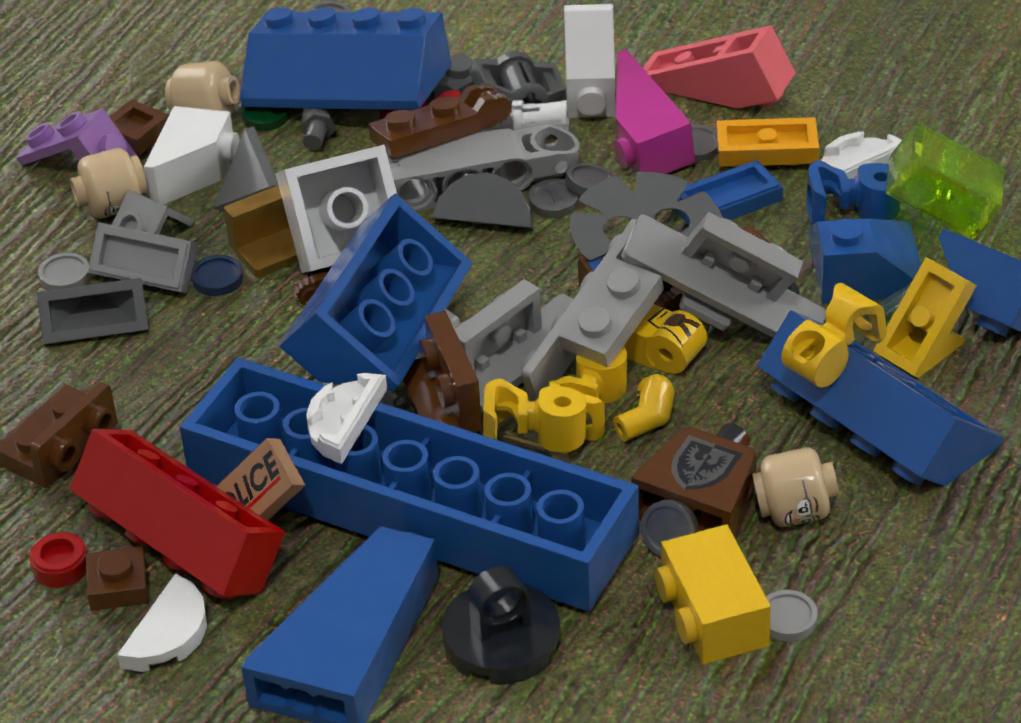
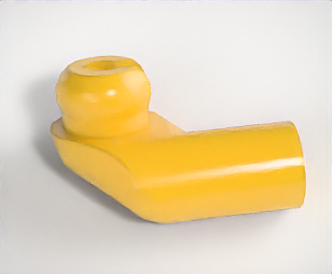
M654 374L642 379L637 391H640L638 407L614 417V428L622 441H629L665 425L670 420L675 390L671 381L664 375Z

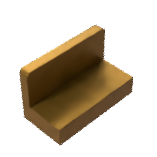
M279 185L223 207L229 246L255 277H263L298 262Z

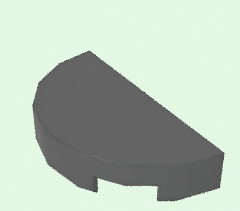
M490 173L469 174L451 183L438 198L432 218L436 221L534 230L532 209L521 190L506 178Z

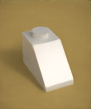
M613 4L564 5L566 89L569 118L616 117Z
M173 107L144 165L149 199L164 205L222 181L240 142L239 134L233 132L230 112Z

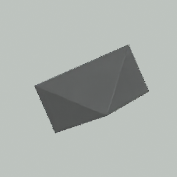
M255 127L245 128L216 200L214 206L216 209L224 211V206L278 185Z
M142 278L36 292L44 345L149 330Z

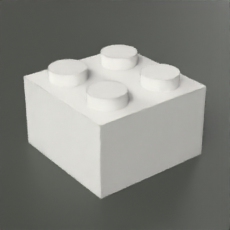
M385 145L285 169L276 173L301 273L333 266L358 227L394 193L397 194Z

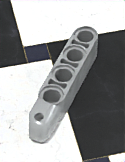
M546 124L519 130L497 129L475 133L397 158H393L389 154H387L397 195L413 210L418 212L434 209L438 198L447 187L469 174H494L506 178L521 191L527 188L531 182L565 176L568 168L577 165L580 161V145L577 138L569 131L559 126ZM549 135L557 137L553 143H544L545 138Z

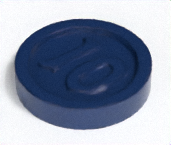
M208 256L193 266L192 284L199 293L204 295L221 296L229 294L236 290L243 281L242 266L237 259L231 256Z

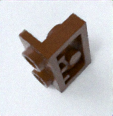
M446 311L424 316L426 339L419 340L421 358L413 361L401 381L412 407L417 415L470 432L482 430L477 376Z
M99 382L85 394L65 384L0 442V466L44 488H48L64 472L70 470L76 461L82 457L92 429H112L118 424L111 387Z

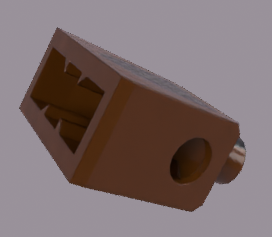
M732 423L721 426L716 435L693 427L681 428L631 477V483L638 485L639 520H642L645 511L651 505L661 500L674 499L686 504L692 510L698 522V532L727 524L736 540L755 493L753 473H756L757 453L751 447H748L750 437L742 427Z

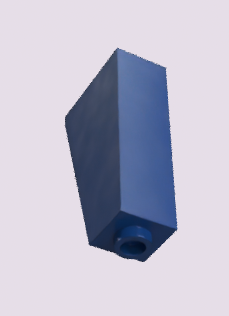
M380 526L245 659L241 669L248 706L311 723H366L439 579L435 539L420 536L413 532H403Z

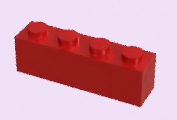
M92 429L70 487V491L89 503L88 509L93 514L105 519L114 520L126 529L125 535L129 539L139 544L153 547L164 555L163 561L168 566L192 574L203 582L202 588L204 591L224 600H233L236 595L262 593L285 534L283 530L132 430Z

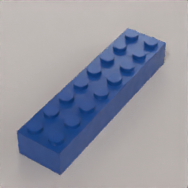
M239 357L235 359L180 426L186 467L213 484H220L267 438L280 439L305 483V486L283 506L284 508L369 537L382 526L403 532H413L420 536L435 539L436 557L439 561L477 574H481L492 567H511L517 572L522 583L542 591L548 598L589 612L639 535L638 485L380 402L342 464L324 457L311 443L306 414L311 399L325 385Z

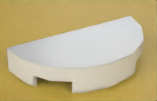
M855 132L841 136L828 144L824 149V156L821 161L845 171L848 179H852L857 176L858 167L862 164L886 163L894 165L908 159L910 144L894 135L888 134L887 140L864 138V132Z
M361 373L357 374L358 381L343 383L334 388L331 382L325 385L311 399L306 414L312 445L324 457L340 464L343 463L387 390L386 375Z
M175 573L117 654L120 669L139 672L150 671V664L163 663L174 657L177 658V662L186 659L201 644L207 629V619L203 596L193 582Z

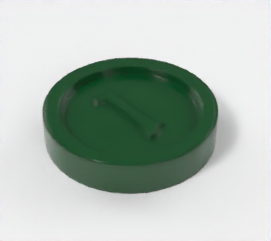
M241 108L243 123L248 128L255 127L257 131L277 129L283 126L290 117L289 108Z

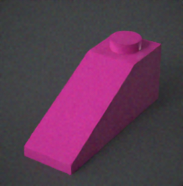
M627 49L618 51L616 89L618 139L614 140L613 145L619 163L624 168L630 167L635 175L636 172L667 174L695 163L691 122Z

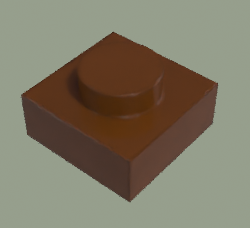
M132 99L112 114L110 119L137 155H141L156 143L169 115Z
M143 546L86 553L87 596L91 611L149 603L147 564Z

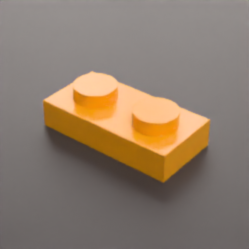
M815 117L716 120L719 167H738L754 160H758L762 165L787 166L811 164L819 160V141Z

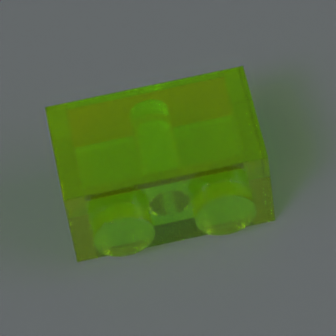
M917 122L890 154L885 193L973 239L1002 207L1004 167Z

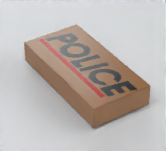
M267 438L217 487L258 515L269 520L305 486V483L281 440Z

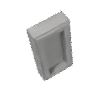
M98 222L88 272L121 280L142 278V284L188 293L198 243Z

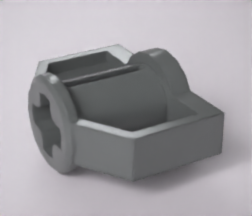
M510 51L501 55L498 59L474 58L470 72L475 85L485 82L493 86L497 93L499 92L507 96L509 100H523L524 104L563 101L566 91L565 83L555 63L533 62L528 54L521 51Z

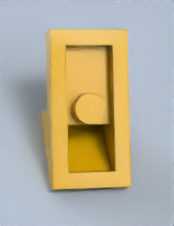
M926 257L886 327L887 335L885 339L877 343L873 351L913 376L920 378L963 345L966 338L952 331L977 285Z

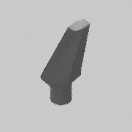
M303 108L301 126L305 131L303 144L308 149L318 150L321 148L324 138H329L337 127L325 108Z

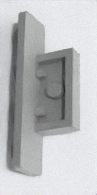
M710 212L705 215L688 237L645 214H641L635 221L622 253V258L626 262L661 275L663 281L773 338L790 310L821 323L824 322L825 308L788 289L798 278L803 261L790 255L780 246L768 243L739 228L734 222L720 218Z
M632 219L622 234H617L612 239L606 256L594 272H589L584 277L579 293L566 310H562L557 314L552 323L551 331L538 349L532 350L527 355L522 366L521 375L529 401L538 399L540 390L548 387L549 381L560 379L577 355L609 367L664 290L661 275L632 265L622 258L623 250L636 219Z
M523 279L454 329L479 381L481 413H483L484 388L489 381L501 378L515 387L523 383L521 372L527 355L532 350L538 349L551 331L552 323L557 314L562 310H566L573 301L571 297L560 294L541 308L540 288Z

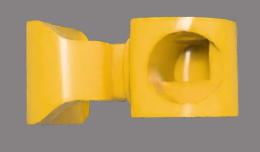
M837 283L834 286L832 300L825 312L826 322L823 325H818L811 320L804 321L788 337L781 353V361L784 366L820 388L828 387L834 383L844 371L849 357L847 346L855 340L854 330L875 343L882 342L887 335L883 307L844 283ZM862 315H868L871 323L866 321Z
M624 346L609 367L577 355L576 377L565 376L549 381V386L573 388L585 396L587 413L592 419V424L586 425L585 439L596 441L604 435L605 403L617 401L626 393L627 351Z
M501 378L491 380L484 388L483 436L497 440V425L506 418L513 416L518 424V434H527L528 430H532L537 434L538 443L543 448L560 453L573 451L584 443L586 437V398L580 391L573 388L548 386L540 390L538 399L529 401L528 395L524 390L513 386L506 380Z

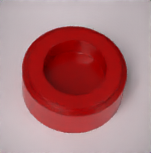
M67 532L52 533L39 539L32 546L29 553L34 578L40 584L52 588L66 587L78 582L86 574L87 548L84 541L79 536Z

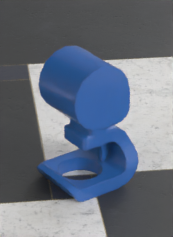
M818 160L811 163L808 169L805 206L810 225L825 221L826 195L830 193L837 196L840 209H848L850 205H854L857 214L863 219H895L900 213L903 174L895 166L886 163H868L860 165L857 176L848 179L845 171L835 168L824 161Z

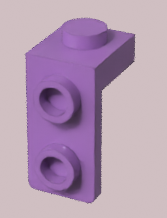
M102 108L85 115L80 111L74 112L52 127L48 122L41 124L25 137V141L28 144L16 158L21 165H25L71 149L78 160L85 156L114 148L125 149L130 157L135 156L136 153Z

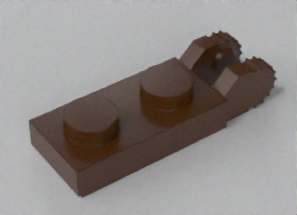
M485 82L478 85L473 84L466 86L459 98H436L431 101L429 106L412 111H393L387 114L385 119L369 123L370 140L378 146L385 145L386 153L393 158H397L481 132L482 129L495 126L498 122L507 121L506 119L513 112L511 110L513 107L511 105L512 101L504 94L497 93V90L490 84Z

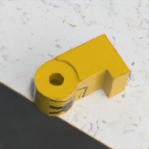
M653 304L624 347L627 351V359L652 369L656 368L666 373L677 374L681 373L705 346L708 337L703 324L694 315L681 310L672 312Z

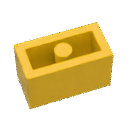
M727 524L661 542V567L654 569L656 587L663 602L671 601L675 609V623L679 636L684 644L692 643L702 665L770 646L771 606Z

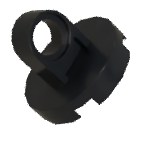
M507 566L492 567L478 575L470 585V588L459 594L447 607L441 625L446 657L457 671L467 677H470L469 670L479 675L490 676V684L496 685L526 681L544 671L550 664V655L556 647H559L561 641L560 620L554 603L542 591L522 583L517 572Z

